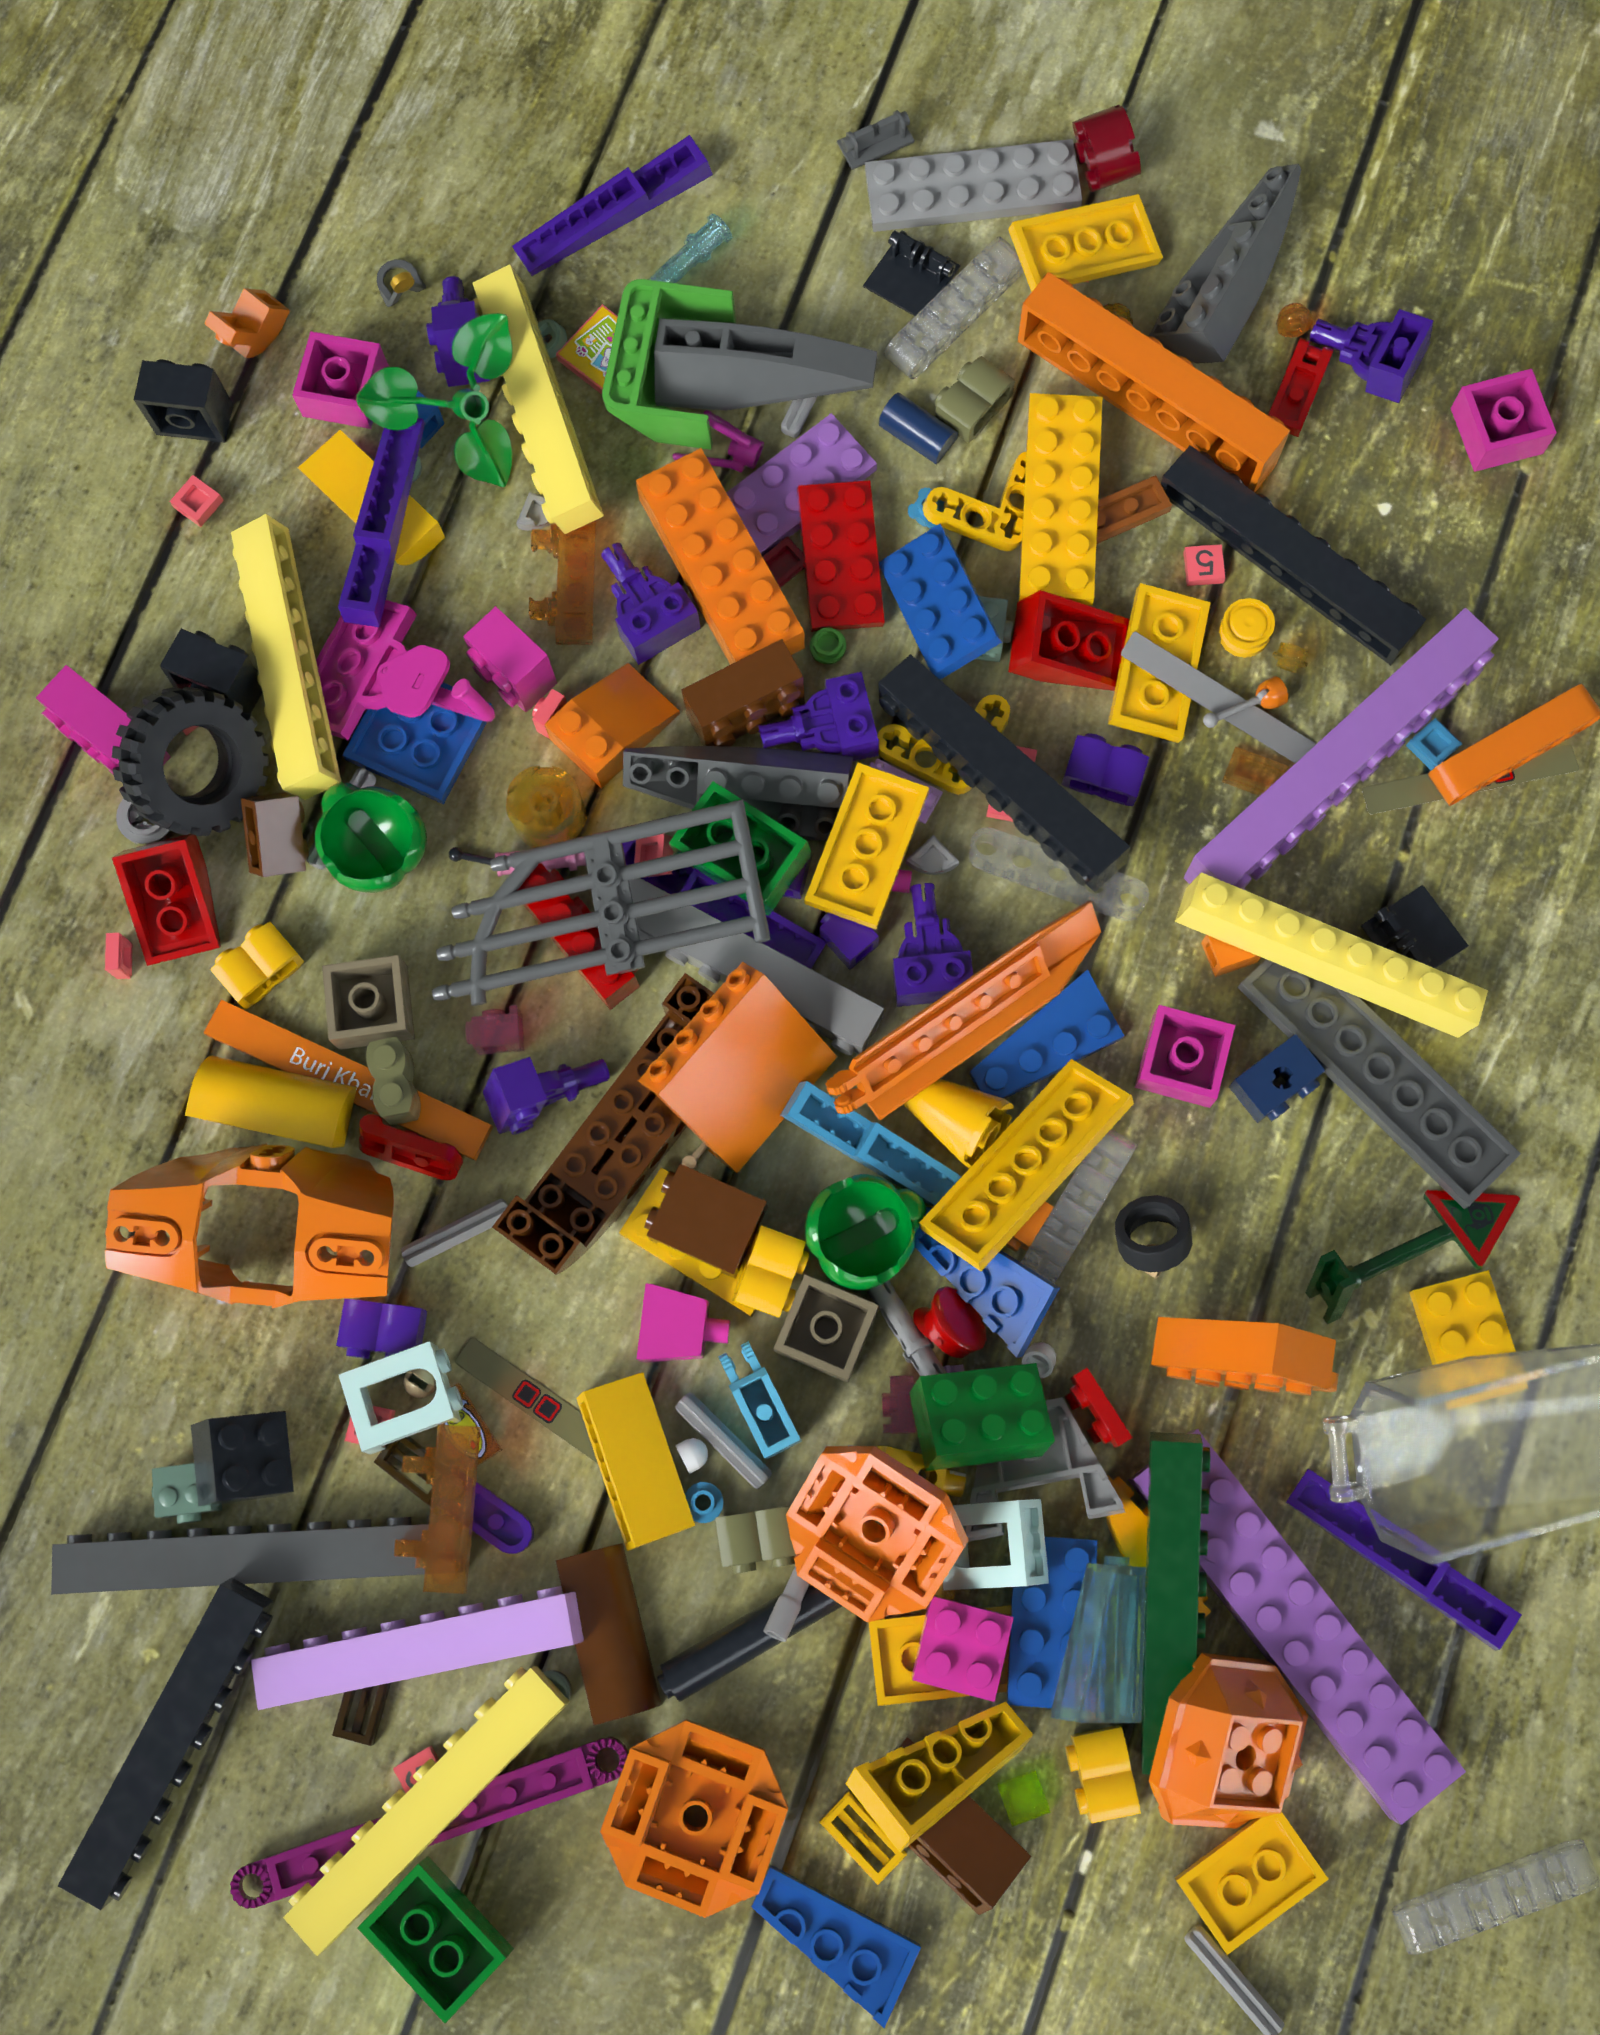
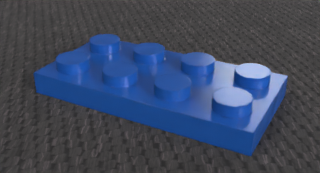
M938 524L879 561V566L927 666L937 678L943 679L1002 643L946 530L941 524Z
M1045 1537L1049 1583L1012 1587L1011 1616L1014 1618L1009 1639L1007 1703L1009 1705L1091 1711L1098 1540Z

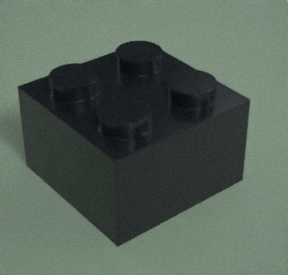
M159 359L156 362L142 360L134 401L156 435L226 442L233 403L213 368L200 363H194L190 366L175 364L164 359Z
M181 628L160 664L161 669L173 687L183 689L191 684V688L224 695V698L235 700L242 705L243 712L251 714L263 693L258 682V670L253 667L249 660V654L235 645L222 646L216 643L214 638L202 631H196L194 634Z
M286 1411L210 1418L191 1425L198 1507L276 1497L294 1492Z

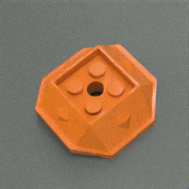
M827 1446L786 1513L790 1539L796 1554L794 1561L797 1576L865 1622L884 1619L887 1615L905 1614L926 1609L969 1541L948 1494L918 1475L913 1468L906 1467L876 1446Z
M1201 1653L1192 1665L1194 1670L1180 1681L1169 1696L1149 1783L1159 1804L1158 1809L1161 1817L1170 1824L1237 1829L1252 1819L1282 1812L1284 1800L1290 1794L1294 1773L1303 1765L1299 1753L1308 1715L1278 1668L1272 1663L1261 1659Z
M686 1719L630 1748L600 1833L607 1847H609L626 1887L706 1918L742 1900L744 1901L759 1894L789 1807L764 1748ZM692 1805L703 1807L707 1812L708 1822L701 1827L690 1825L686 1820V1809Z

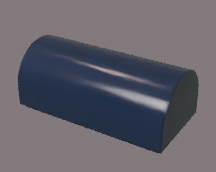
M899 392L891 397L879 418V426L936 465L958 439V432Z

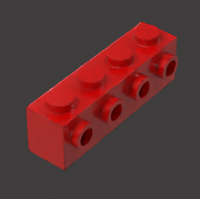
M539 863L518 890L564 879L555 868L549 872L542 863ZM564 895L524 905L539 924L591 913L578 896L572 900L569 895ZM598 927L550 937L566 957L602 949ZM605 964L577 970L609 1010L613 1009L640 987L634 975L639 971L638 969L609 976L606 974Z

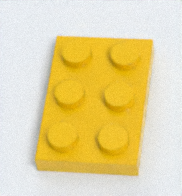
M1489 1270L1409 1292L1446 1408L1527 1387Z
M1282 1812L1253 1819L1174 1878L1226 1955L1329 1880Z

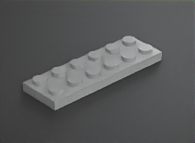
M1073 139L865 162L873 232L1057 212L1082 206Z

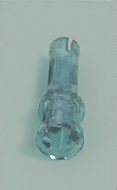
M711 213L707 217V223L695 234H688L684 241L685 245L647 280L677 283L699 262H707L711 258V253L723 242L728 243L733 238L730 229L718 215Z

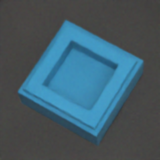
M1434 718L1407 743L1406 747L1430 770H1433L1459 749L1462 743L1442 723Z

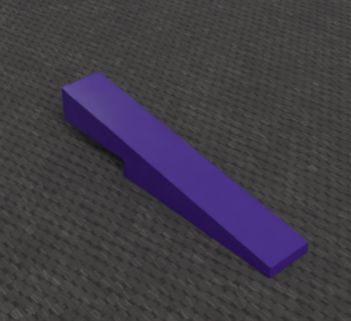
M688 135L634 173L627 167L512 247L530 275L534 276L713 176L707 159L692 137Z
M418 418L416 423L407 429H383L353 533L356 545L338 604L343 621L346 623L380 627L425 423L423 418Z
M636 840L622 843L626 865L634 864ZM692 867L673 870L670 875L641 878L669 894L718 884ZM737 895L691 905L721 922L750 916L748 902ZM774 911L769 916L766 915L770 940L761 943L811 969L826 942ZM753 931L744 933L755 939Z
M1307 1469L1286 1501L1289 1506L1495 1651L1502 1648L1522 1614L1450 1567V1563L1310 1469Z

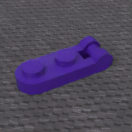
M451 1464L449 1467L459 1476L455 1481L450 1480L447 1485L449 1488L445 1495L441 1494L438 1497V1506L500 1551L507 1554H518L525 1551L531 1545L534 1538L532 1522L524 1514L473 1479L461 1468ZM459 1486L468 1491L460 1504L452 1498Z

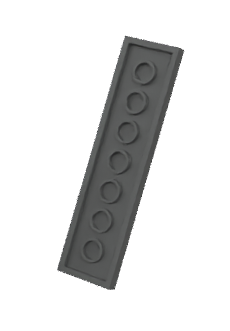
M1267 959L1237 987L1288 1038L1296 1034L1326 1070L1324 1073L1463 1209L1470 1206L1521 1154L1359 997Z

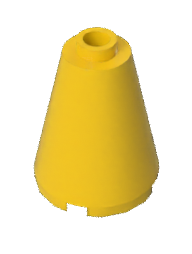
M941 1078L904 1103V1106L968 1168L1007 1129L1011 1123L1012 1116L1006 1112L1009 1109H1014V1105L1004 1098Z

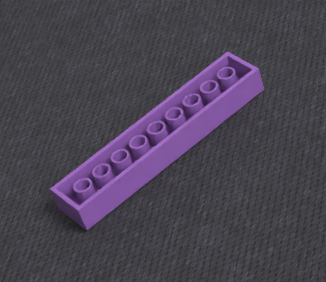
M1467 608L1463 609L1194 856L1184 879L1190 884L1202 872L1246 890L1245 887L1252 880L1251 877L1256 881L1271 868L1272 862L1279 854L1282 856L1287 854L1298 843V838L1306 829L1309 831L1313 830L1325 818V813L1333 804L1336 807L1340 805L1352 793V788L1360 780L1362 782L1366 781L1379 768L1378 764L1386 756L1388 758L1392 757L1405 744L1404 740L1412 732L1418 733L1431 720V715L1438 708L1444 709L1457 696V691L1464 684L1470 685L1483 672V667L1494 657L1490 650L1499 638Z
M1199 1430L1189 1431L1187 1434H1200L1203 1447H1210V1472H1202V1488L1209 1489V1513L1201 1514L1200 1530L1208 1531L1207 1556L1200 1555L1199 1571L1206 1572L1209 1586L1267 1661L1278 1668L1298 1701L1389 1819L1402 1825L1466 1771ZM1149 1464L1128 1479L1147 1505Z

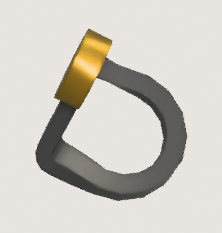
M395 259L388 261L381 266L377 273L376 282L387 307L396 304L403 292L407 290L420 292L426 289V285L416 269L405 260ZM394 268L407 270L408 272L399 273L392 278L390 284L394 292L391 294L384 285L385 275Z

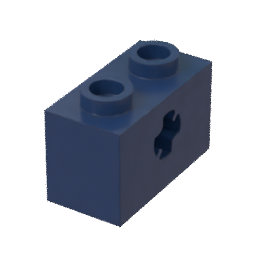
M1295 1034L1234 1079L1228 1087L1257 1123L1265 1117H1268L1272 1122L1290 1108L1286 1102L1297 1093L1303 1099L1318 1088L1321 1084L1317 1081V1078L1326 1070ZM1282 1076L1286 1082L1284 1085H1280L1279 1088L1275 1087L1272 1081Z

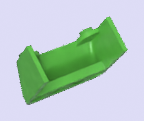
M647 279L631 281L624 288L602 390L604 405L609 413L652 441L712 450L713 442L708 415L675 411L667 407L655 406L654 350L659 319L736 324L733 291Z

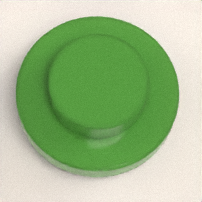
M833 628L818 630L810 640L811 655L816 661L823 664L838 662L846 652L845 637L841 632Z

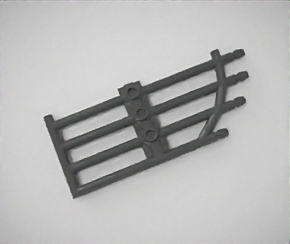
M737 800L511 853L509 856L502 855L490 860L493 871L509 870L510 867L515 869L492 897L474 900L470 904L467 902L452 907L451 910L454 919H464L471 915L484 914L475 938L456 943L455 946L452 944L446 945L436 950L439 961H449L456 957L462 958L472 955L470 979L454 982L451 985L438 986L432 989V996L434 1000L443 1001L451 999L452 996L456 998L471 995V1005L478 1006L487 1003V990L605 964L608 976L631 972L636 969L645 968L644 955L753 931L756 943L769 941L770 934L744 800ZM728 818L732 819L735 835L734 841L626 865L622 843ZM584 852L588 871L587 875L518 890L540 862ZM739 855L743 878L633 903L629 880ZM591 889L595 912L493 935L503 909ZM746 893L750 916L640 940L636 920L638 917ZM598 927L602 947L600 950L486 975L488 951Z

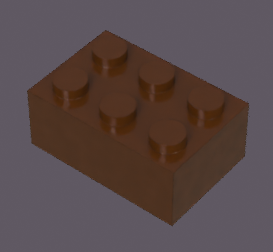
M783 639L681 689L687 718L703 746H732L737 738L747 733L750 735L759 733L758 725L769 724L768 722L780 716L782 718L790 717L793 715L792 707L805 704L803 675Z

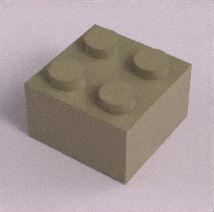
M399 955L322 966L329 1041L339 1050L368 1046L369 1042L397 1037L400 1041L415 1039L408 966Z
M804 1275L774 1346V1351L848 1383L878 1312L879 1305Z

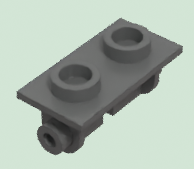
M896 110L893 112V115L853 133L849 131L846 133V137L837 140V144L851 169L854 170L865 165V162L874 161L914 143V139L907 128L910 125L909 116L906 111L900 113Z

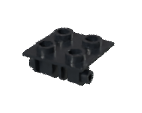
M894 230L888 240L891 247L863 284V287L923 321L961 265L952 261L951 257H945L934 251L933 247H927L923 241L911 238L905 231L897 232Z
M1423 885L1393 905L1382 908L1374 914L1373 918L1361 925V928L1374 944L1433 968H1437L1469 946Z

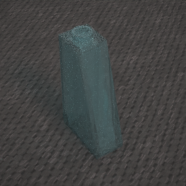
M1104 1556V1564L1087 1563L1051 1709V1718L1080 1723H1141L1146 1567L1129 1566V1557Z

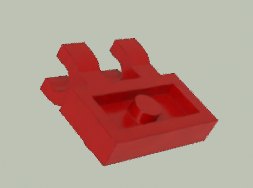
M1088 1368L1083 1369L1070 1378L1074 1386L1069 1388L1070 1393L1064 1396L1072 1410L1079 1406L1081 1409L1088 1406L1096 1421L1092 1423L1093 1427L1086 1432L1094 1445L1101 1441L1104 1444L1111 1442L1115 1448L1133 1438Z

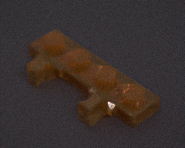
M597 520L567 534H564L556 524L551 525V530L532 529L531 532L532 551L536 552L538 549L546 550L549 554L553 553V557L558 559L557 591L552 592V598L545 597L542 601H534L529 597L528 611L531 620L547 621L548 626H556V645H593Z
M438 1425L436 1447H426L425 1457L403 1456L402 1473L427 1474L426 1484L432 1485L429 1529L422 1530L421 1540L395 1539L394 1556L416 1557L415 1568H425L423 1592L467 1594L480 1427Z

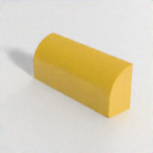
M339 430L303 462L298 469L354 523H357L374 461L346 434ZM410 495L395 556V562L402 566L419 561L445 539L438 521Z
M212 1055L208 1056L201 1063L195 1074L185 1116L325 1147L339 1148L345 1146L357 1087Z
M641 1372L583 1391L576 1399L626 1550L630 1551L694 1527L695 1523L644 1373Z

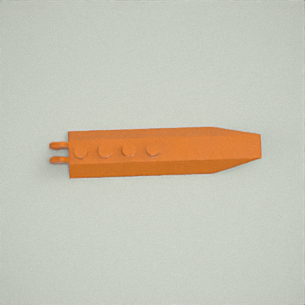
M1087 901L1036 931L854 1057L850 1063L849 1070L838 1071L825 1083L829 1095H841L833 1102L837 1113L847 1114L867 1103L876 1117L882 1120L1059 995L1101 933L1092 902Z

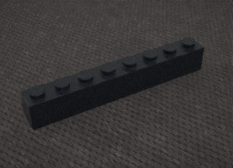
M1189 445L1163 475L1161 485L1172 504L1390 666L1418 634L1426 621V618L1421 615L1414 605L1401 601L1391 593L1390 589L1383 582L1373 580L1363 573L1358 564L1353 560L1344 559L1333 551L1326 540L1321 537H1314L1302 528V525L1296 518L1283 514L1273 506L1266 496L1259 493L1256 494L1245 486L1239 476L1232 472H1226L1215 464L1213 458L1206 452L1198 451Z
M911 654L878 682L879 704L888 715L892 717L896 715L903 721L906 729L915 739H923L930 745L934 755L945 764L949 762L957 769L961 779L972 788L976 786L984 793L988 803L996 811H1004L1011 817L1015 827L1023 835H1031L1038 841L1043 852L1053 861L1059 860L1069 869L1071 877L1082 886L1087 885L1096 892L1127 863L1130 846Z
M230 1578L220 1584L62 1876L58 1887L99 1910H102L113 1899L119 1901L133 1878L127 1875L134 1861L137 1863L141 1862L153 1840L148 1837L154 1824L160 1825L172 1807L173 1802L168 1800L175 1786L180 1788L192 1770L193 1764L188 1761L195 1748L198 1750L202 1749L213 1730V1727L208 1724L214 1712L220 1713L228 1703L233 1693V1690L228 1688L235 1673L240 1676L253 1656V1653L248 1650L255 1636L261 1638L269 1627L273 1616L268 1612L274 1600L234 1578Z

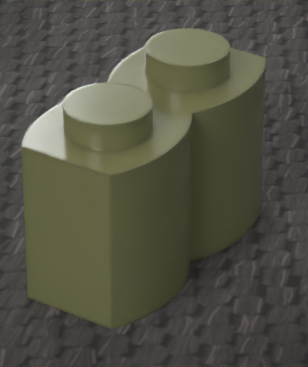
M982 356L978 357L973 363L967 362L957 376L958 381L950 388L944 387L934 402L936 405L935 417L956 430L958 436L968 443L978 436L990 419L1004 407L1014 392L1015 379Z
M397 1037L369 1042L366 1060L368 1069L375 1079L372 1095L377 1112L391 1126L418 1120L421 1103L419 1094L412 1084L414 1062L409 1050Z
M790 1506L715 1518L722 1567L732 1566V1573L737 1574L757 1570L756 1562L772 1560L773 1568L795 1564L794 1557L796 1554L790 1539L786 1513Z

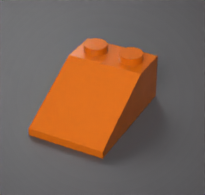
M627 663L573 697L544 725L550 740L602 789L623 769L624 749L645 748L680 714V710Z

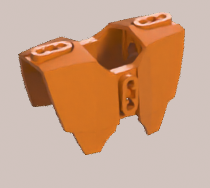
M265 1143L258 1146L228 1148L203 1155L179 1157L134 1175L110 1190L107 1206V1228L105 1232V1262L107 1269L188 1289L231 1305L245 1303L272 1306V1309L298 1301L387 1296L394 1193L390 1177L377 1173L370 1161L354 1158L347 1154L329 1153L308 1147L303 1148L295 1155L294 1147L267 1145ZM215 1185H246L283 1189L298 1195L299 1207L294 1248L293 1286L249 1281L241 1282L233 1274L229 1265L198 1259L210 1251V1245L197 1246L196 1240L201 1212L212 1206V1200L205 1198L208 1187ZM120 1227H126L129 1232H135V1235L128 1239L124 1238L120 1233ZM326 1246L331 1248L333 1252H338L337 1255H331L327 1251ZM363 1250L372 1252L374 1255L373 1263L364 1260L362 1256Z

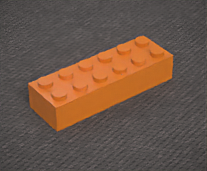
M702 448L636 479L638 496L642 506L730 665L783 639L791 655L805 649V635L802 626Z

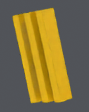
M849 1790L819 1820V1823L877 1885L907 1855L905 1850L899 1853L863 1805ZM848 1804L895 1853L891 1859L844 1810ZM837 1816L884 1865L879 1871L832 1822Z

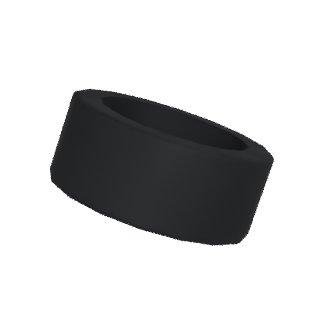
M1152 1195L1135 1199L1120 1210L1115 1221L1118 1251L1124 1261L1137 1270L1151 1273L1163 1272L1174 1268L1188 1257L1193 1245L1189 1215L1180 1203L1169 1197ZM1148 1222H1165L1177 1228V1234L1170 1241L1156 1246L1137 1244L1130 1237L1137 1227Z

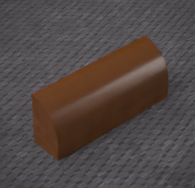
M623 1543L555 1560L563 1594L576 1593L584 1642L575 1644L593 1725L624 1718L662 1705Z
M906 1737L894 1750L900 1747L905 1748L914 1743ZM969 1796L908 1846L978 1915L993 1909L1031 1858V1855Z

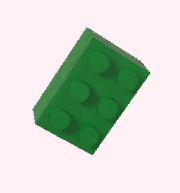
M712 781L692 811L742 799ZM744 801L765 913L769 916L812 853L808 841ZM728 818L678 830L670 840L669 845L673 852L678 854L734 841L735 835L732 819ZM739 855L692 866L717 883L743 878ZM746 893L737 895L747 902Z
M1037 1363L920 1376L909 1392L925 1471L1042 1457L1055 1442Z
M428 1856L419 1862L357 1927L445 2024L514 1949Z

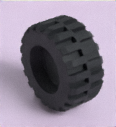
M172 687L163 689L162 695L152 693L143 698L145 706L142 708L133 706L126 714L131 719L128 726L120 724L116 735L122 737L120 747L113 746L112 758L119 760V767L113 768L114 779L123 783L119 791L124 800L133 803L132 809L141 817L149 819V822L183 835L191 833L196 836H209L211 830L221 833L230 829V820L240 823L243 820L241 798L259 796L257 795L259 787H266L269 777L263 775V767L270 765L269 754L263 753L261 748L267 742L263 732L254 730L258 722L252 714L243 712V706L235 700L198 688L184 687L179 689ZM191 726H200L210 732L217 745V770L211 782L200 792L191 796H180L171 790L166 781L163 768L164 755L169 743L179 732Z

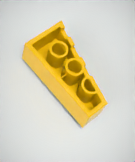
M1005 1701L964 1719L951 1728L941 1732H934L925 1736L919 1742L905 1748L900 1747L871 1763L868 1761L855 1767L845 1784L900 1853L1020 1753L1032 1738L1033 1733Z

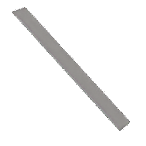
M1137 632L1132 633L1121 652V656L1215 714L1247 701ZM1255 705L1224 718V720L1294 763L1298 762L1316 745L1315 742Z

